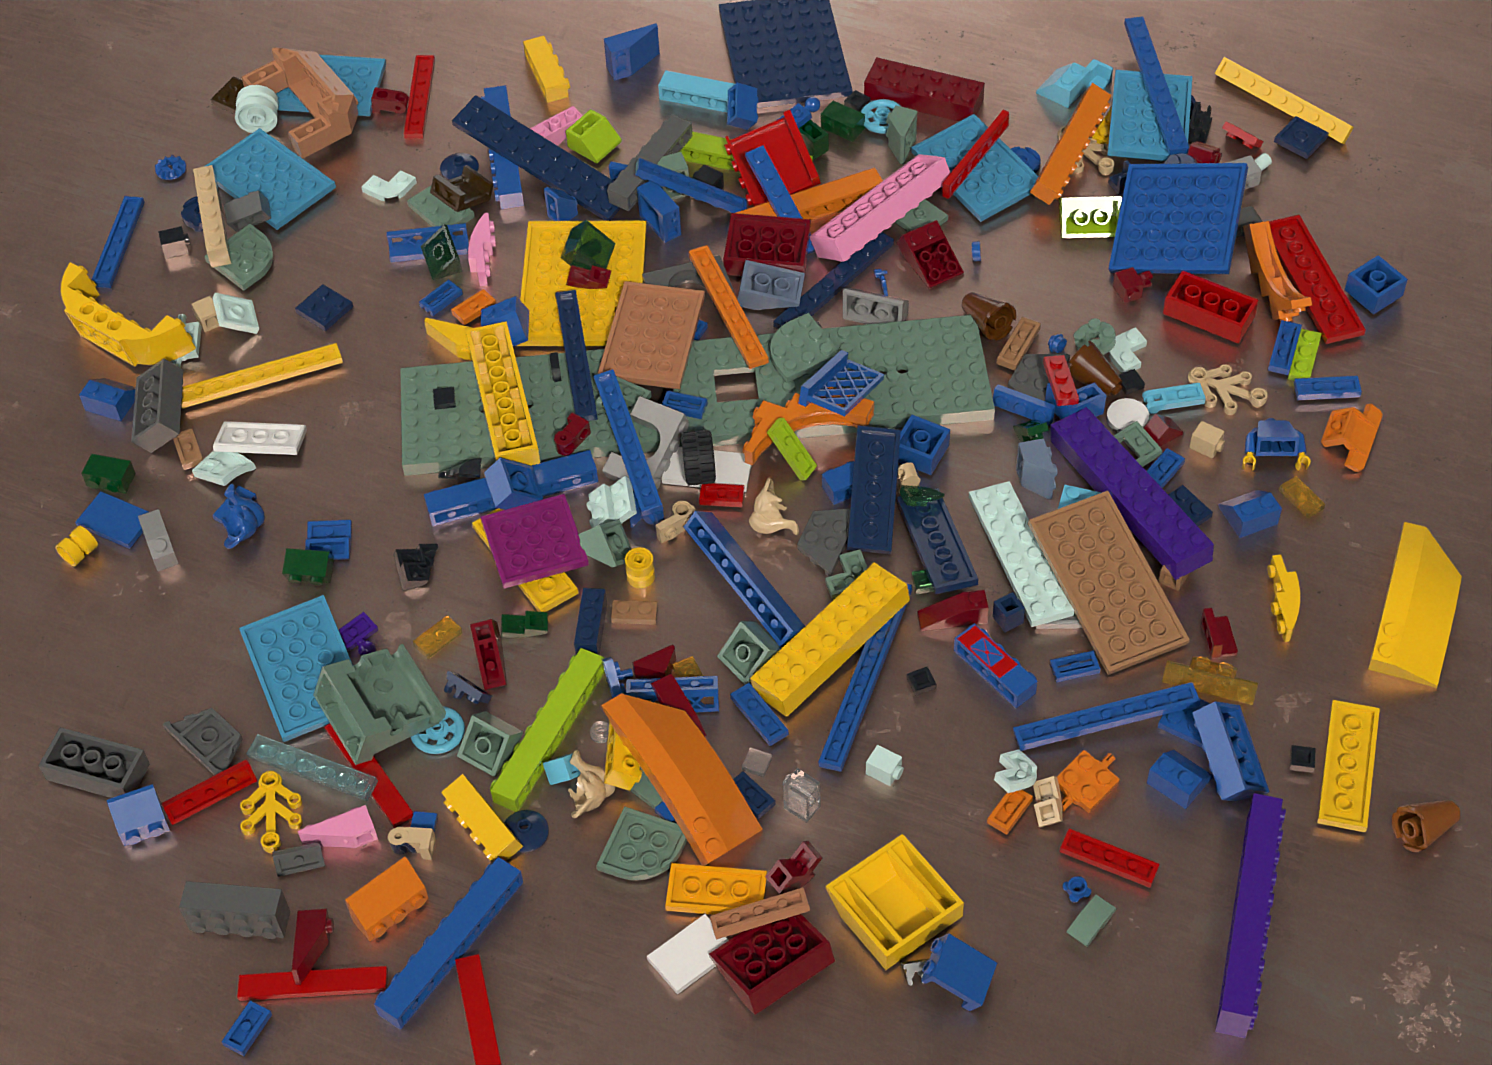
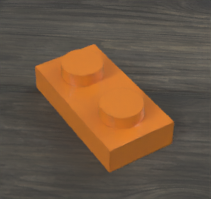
M482 289L452 308V315L465 326L481 316L482 309L495 305L496 300L487 291Z
M1023 790L1006 793L987 818V824L1008 835L1032 802L1033 796Z

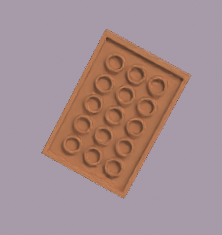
M625 281L598 374L614 369L617 377L634 384L681 389L705 298V291Z

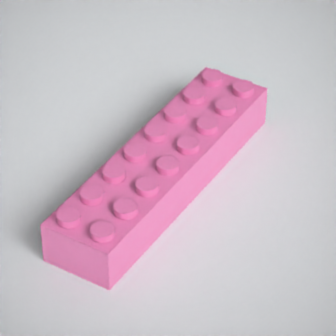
M918 154L809 236L817 256L840 262L848 260L853 253L863 249L866 243L876 239L879 233L890 228L896 220L903 218L908 211L918 207L921 201L931 197L934 191L943 187V182L950 174L945 157Z

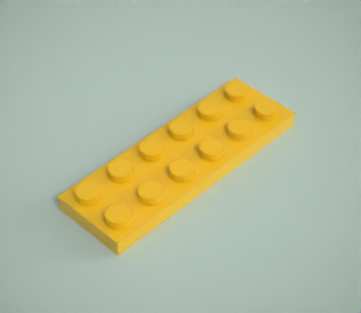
M498 508V509H496V510L490 512L489 514H492V513H495V512H499V511H503L504 509ZM481 518L472 522L473 529L490 549ZM565 572L518 585L538 612H547L579 594L578 588Z
M1338 700L1332 701L1317 819L1318 824L1366 833L1380 708Z

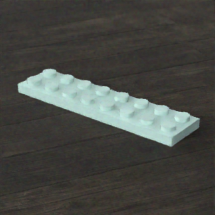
M1010 481L970 491L969 499L1017 598L1025 607V615L1031 627L1074 616V609L1065 596L1028 525L1029 519Z

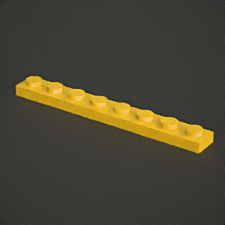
M1226 57L1222 59L1215 72L1219 77L1293 117L1297 116L1329 132V137L1342 144H1345L1354 128L1350 124Z
M337 343L183 386L181 408L343 363Z

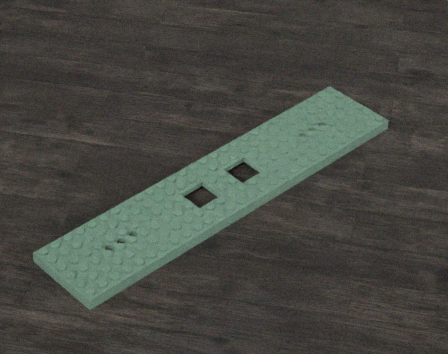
M971 315L822 329L839 351L843 350L849 353V360L875 371L886 373L884 380L865 397L874 401V416L868 427L903 429L911 415L938 425L994 420L995 407L979 329ZM775 333L757 335L769 358V363L752 369L748 368L732 337L695 340L691 347L681 389H673V392L708 399V405L705 407L702 419L686 416L689 421L687 432L709 430L712 434L713 446L745 444L746 441H750L753 428L755 427V420L753 419L755 408L760 407L763 400L785 407L787 401L792 400L795 393L800 394L801 386L821 368L786 383L775 369L771 360L770 345ZM605 349L586 351L595 405L600 394L594 380V375L598 374ZM558 353L562 380L560 382L553 381L550 354L516 357L527 405H532L529 408V413L538 445L540 463L565 457L557 453L554 442L555 434L563 431L568 425L567 417L572 412L575 413L565 353ZM472 361L400 368L402 468L404 476L439 473L469 460L482 458L481 469L492 466L496 460L485 414L481 412L483 405ZM847 368V371H855L853 369ZM903 369L907 372L902 374L897 371ZM755 372L758 399L717 402L714 376ZM851 377L852 379H860V377ZM837 378L838 380H846V378ZM864 385L856 386V388H865ZM842 386V389L851 388V387H850V386ZM454 387L456 408L435 410L433 389ZM596 407L598 420L589 421L591 434L570 455L588 450L591 451L593 458L608 457L611 452L621 455L605 408L600 409ZM634 422L633 425L643 453L656 452L660 445V433ZM834 424L816 425L799 429L794 433L798 438L857 433V428ZM680 438L679 447H682V439Z

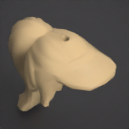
M768 478L761 493L755 499L754 512L749 518L750 526L755 531L763 534L789 528L795 535H798L800 531L797 522L784 519L780 514L779 509L786 510L787 507L778 503L782 502V499L776 496L773 480Z
M579 750L574 751L570 760V764L574 765L581 772L577 779V793H574L570 788L568 789L570 796L575 802L576 809L571 814V817L574 819L584 812L598 808L605 797H609L615 791V786L604 783L605 769L584 762Z

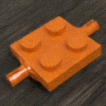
M1083 750L1057 776L1059 788L1065 796L1061 800L1063 812L1073 803L1090 813L1119 784L1120 779L1108 769V766L1115 761L1114 755L1111 756V753H1107L1099 761Z

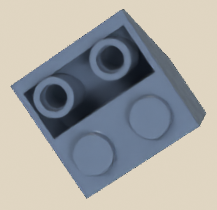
M1044 439L1018 443L1016 471L1022 487L1046 499H1052L1053 490L1056 489L1055 476L1058 475L1056 464H1052L1051 449L1046 446Z

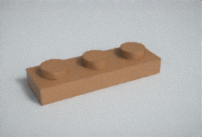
M1021 317L999 354L996 364L1015 371L1038 334L1041 323Z

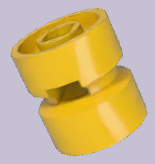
M79 525L71 532L69 538L61 540L55 548L68 564L75 567L85 558L84 554L88 555L98 547V543L87 529Z
M642 547L629 550L625 556L628 583L634 588L650 586L655 579L652 553Z

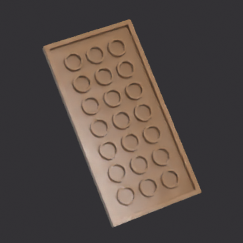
M1109 491L1028 521L1036 541L1065 596L1073 607L1074 613L1107 675L1189 643L1190 639Z

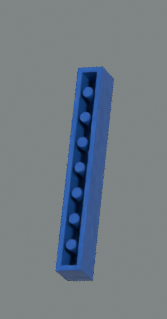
M506 85L484 88L485 96H481V99L511 117ZM488 149L490 161L494 160L490 165L492 174H496V176H492L493 186L498 188V190H494L496 202L500 201L501 209L524 206L518 166L495 151Z
M590 450L531 465L543 497L598 482L597 468ZM486 478L476 479L424 494L432 527L498 509L495 508Z
M695 511L684 525L685 530L777 644L783 648L805 625L712 512Z
M499 857L486 867L482 877L472 883L466 896L456 902L454 910L450 915L440 921L438 929L433 935H429L417 954L414 953L409 958L406 967L401 972L395 974L391 984L385 991L379 993L374 1003L379 1016L400 1030L405 1026L455 966V959H459L465 954L523 884L521 871Z

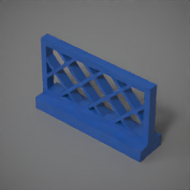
M841 350L801 386L798 404L806 407L808 404L814 403L845 417L884 380L885 374L849 360V353ZM847 368L853 369L855 371H847ZM851 377H860V379H852ZM837 378H846V380H838ZM863 385H864V387H865V388H856V386H863ZM842 386H850L851 388L842 389ZM827 387H836V389H828ZM836 395L841 396L840 398H832V396ZM846 395H855V397H847ZM836 404H845V407L843 408Z

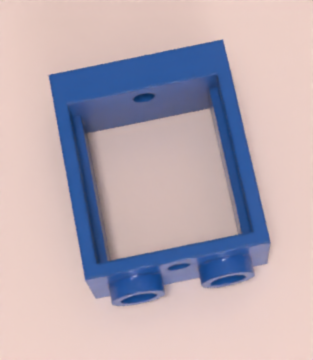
M649 181L637 187L639 215L646 221L664 243L680 236L679 206L657 183Z

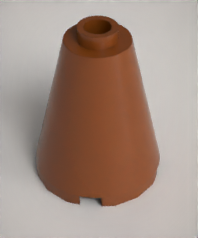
M1451 800L1402 805L1392 815V828L1396 838L1401 837L1405 843L1402 845L1405 849L1411 852H1420L1429 847L1460 820V809Z

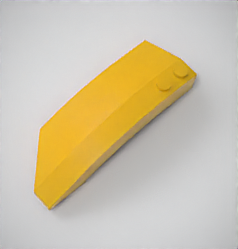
M1408 522L1403 524L1368 670L1437 688L1462 576L1427 527Z

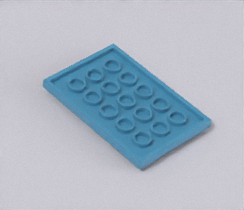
M319 55L356 97L358 101V115L371 116L373 110L371 103L372 94L375 87H380L386 67V60L381 58ZM288 87L275 93L279 100L278 110L309 112Z
M1116 70L1107 156L1166 161L1169 154L1141 72ZM1164 74L1188 142L1192 76Z
M973 114L911 147V151L915 157L918 154L945 157L951 173L988 127ZM999 138L953 195L981 222L1031 195L1030 191L1038 175Z
M260 128L206 165H213L218 186L233 198L243 197L253 191H260L268 198L272 219L266 222L276 230L336 188L333 180Z
M324 595L240 627L239 630L283 742L328 725L330 723L313 696L322 667L347 659L351 662V659Z

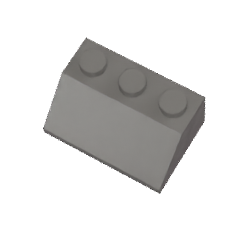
M844 288L843 319L864 324L906 321L908 300L853 288Z

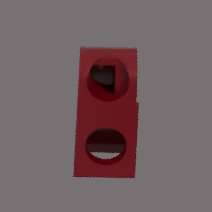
M375 87L371 98L372 112L380 113V110L402 114L406 111L409 97L402 91Z
M573 412L567 417L568 425L563 431H559L554 436L556 451L563 456L573 453L591 434L589 421Z

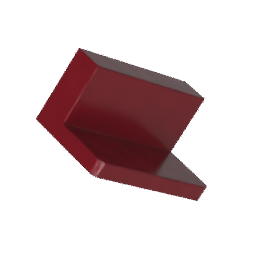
M1204 608L1201 625L1211 658L1236 656L1238 649L1228 617H1215L1212 608Z

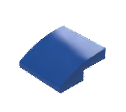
M351 520L308 522L305 550L330 552L334 560L350 559L352 541Z

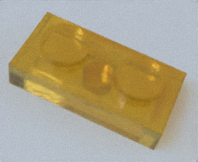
M446 615L413 640V645L429 659L461 635L462 629Z

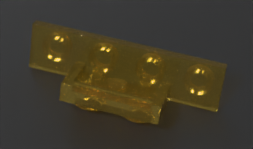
M1192 657L1190 666L1167 660L1162 680L1163 683L1175 686L1193 682L1196 691L1250 705L1254 703L1258 687L1257 682L1237 678V667H1233L1225 662H1212L1206 657Z

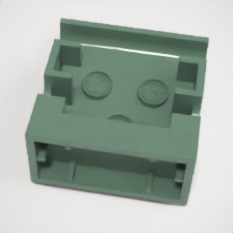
M403 644L399 645L398 650L392 655L388 649L362 655L360 661L354 666L349 659L323 666L313 694L355 765L370 761L374 754L437 725L446 715L442 704Z

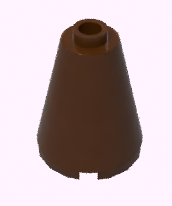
M974 292L968 293L962 300V309L967 315H971L978 329L988 340L994 339L999 341L1012 330L1011 324L1013 319L1016 321L1017 314L1016 309L1011 304Z
M1088 341L1089 346L1084 344L1069 361L1072 364L1069 368L1072 378L1085 385L1095 383L1106 396H1116L1123 388L1121 385L1122 379L1095 343Z

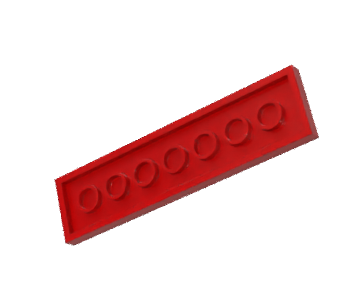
M1294 215L1269 221L1280 263L1294 288L1302 295L1311 297L1312 305L1305 308L1319 333H1322L1321 337L1325 344L1363 336L1366 331L1365 327L1301 216Z

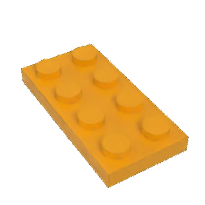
M671 863L665 905L666 911L715 915L764 900L767 871Z

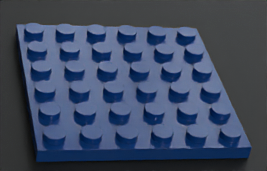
M1247 163L1129 164L1109 263L1110 273H1116L1133 267L1137 273L1150 271L1151 273L1181 274L1182 271L1191 274H1229L1248 172Z

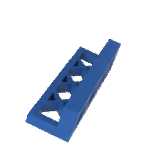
M466 223L387 232L391 263L468 254L469 238ZM456 231H463V235L455 236L452 233ZM437 233H440V234L443 235V236L438 237V238L433 237V235H434V234H437ZM420 235L423 237L419 240L413 239L414 236ZM392 238H402L403 240L401 242H393Z
M718 676L675 678L686 698L691 701L690 704L695 712L719 711ZM661 678L626 680V695L655 702L657 696L650 683ZM703 697H714V704H703L700 700Z

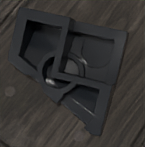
M482 458L472 459L441 471L438 478L458 480V477L480 479Z
M437 543L418 544L416 549H395L393 556L403 591L427 584L431 574L430 570L434 563V556L438 549Z

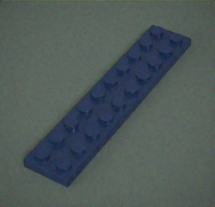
M477 95L452 120V125L552 188L565 191L568 195L573 196L579 205L603 220L611 221L621 209L609 203L607 189L614 182L612 179Z

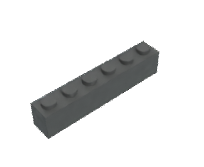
M673 114L668 120H665L661 128L652 135L649 142L642 146L636 157L632 158L629 165L620 172L618 178L608 186L609 203L630 211L638 201L637 187L649 182V180H643L635 175L638 159L641 158L657 164L662 156L680 152L693 136L692 123Z

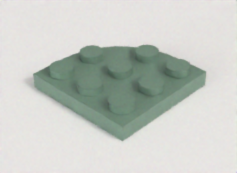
M251 224L227 239L231 264L214 267L243 291L261 279L268 272L273 262V250L269 239ZM206 254L204 256L207 263L210 264L208 255Z
M809 313L793 319L780 327L774 334L770 345L772 363L786 383L823 367L840 352Z
M624 806L596 867L598 871L627 880L649 879L667 871L671 867V863H675L678 860L687 839L678 824Z

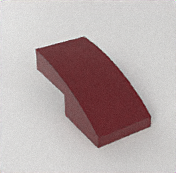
M571 265L566 285L585 289L607 288L612 270L593 265L591 270Z

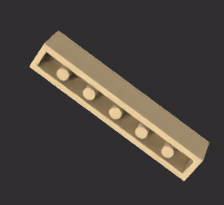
M213 165L195 168L193 172L206 251L211 268L231 264L218 183Z

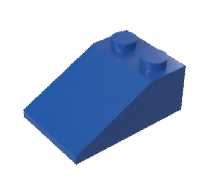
M656 23L604 38L606 67L614 81L632 76L660 54L658 25Z

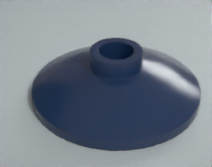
M455 153L442 161L440 171L444 178L450 180L461 176L464 166L467 165L478 172L479 164L477 159L470 154Z
M517 811L511 814L504 822L523 845L518 851L520 853L537 850L548 838V823L536 811ZM522 826H528L526 829H521Z

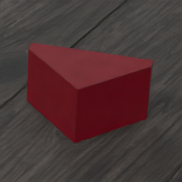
M1155 414L1144 427L1145 431L1159 447L1183 435V431L1171 418Z
M672 644L632 662L635 678H663L671 674L676 662L674 645Z

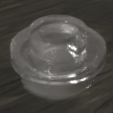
M605 721L595 722L590 728L591 739L596 743L607 742L609 724Z

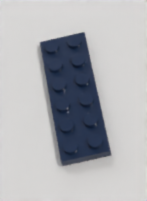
M857 426L847 550L891 554L901 430Z
M939 488L897 497L898 507L935 594L978 585L977 574Z

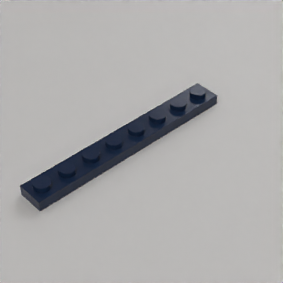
M883 232L879 233L876 239L870 240L864 245L863 249L856 251L848 260L838 264L800 298L799 306L789 307L773 321V326L779 329L787 322L809 313L813 316L894 245V239Z
M576 290L556 292L575 414L587 421L598 420Z

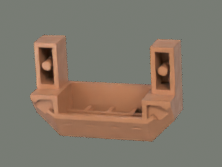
M274 47L271 49L274 57L273 61L241 77L244 87L261 85L268 87L275 93L288 87L314 116V119L288 132L293 149L302 159L344 138L353 131L359 114L357 109L358 101L316 51Z

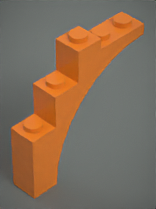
M1269 221L1243 226L1251 274L1258 273L1262 297L1269 296L1272 319H1280V323L1281 320L1293 321L1292 317L1299 316V312L1306 311V306L1312 305L1311 297L1299 293L1287 278L1275 249Z
M798 393L794 394L792 400L787 401L785 407L763 400L760 407H756L754 410L753 419L755 420V427L753 428L750 441H746L742 452L745 454V463L753 465L761 453L774 443L767 434V431L778 418H785L794 432L816 425L834 424L857 428V426L869 425L874 416V401L864 398L844 417L814 403H810L806 407L798 404L800 397ZM840 395L832 396V398L841 397ZM846 395L847 397H855V395ZM836 404L843 408L845 407V404Z

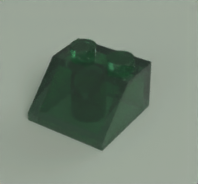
M585 220L571 229L560 258L570 266L573 265L591 270L593 265L607 269L616 243Z

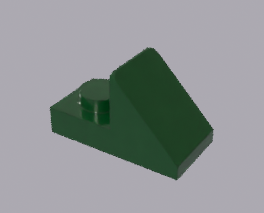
M1030 420L1013 426L1020 442L1044 439L1042 432L1049 431L1047 422Z

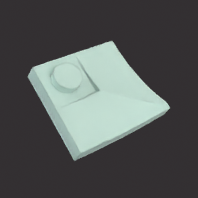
M213 450L192 472L194 477L225 486L237 476L255 470L256 467L252 461L238 452H215Z

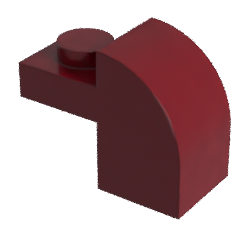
M803 841L790 859H778L765 877L779 894L800 889L815 876L813 870L823 857L809 841Z

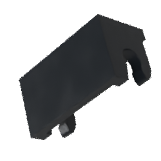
M1195 101L1189 124V144L1196 141L1206 144L1212 122V108L1210 105L1207 107V111L1204 112L1201 111V102Z

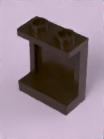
M467 165L464 166L461 176L446 180L441 175L433 176L430 193L454 211L460 212L490 201L493 183Z

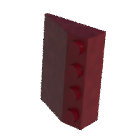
M731 213L723 258V265L727 275L742 276L746 260L805 273L811 219Z
M802 914L743 931L709 953L710 959L736 995L754 1015L835 962L830 942Z

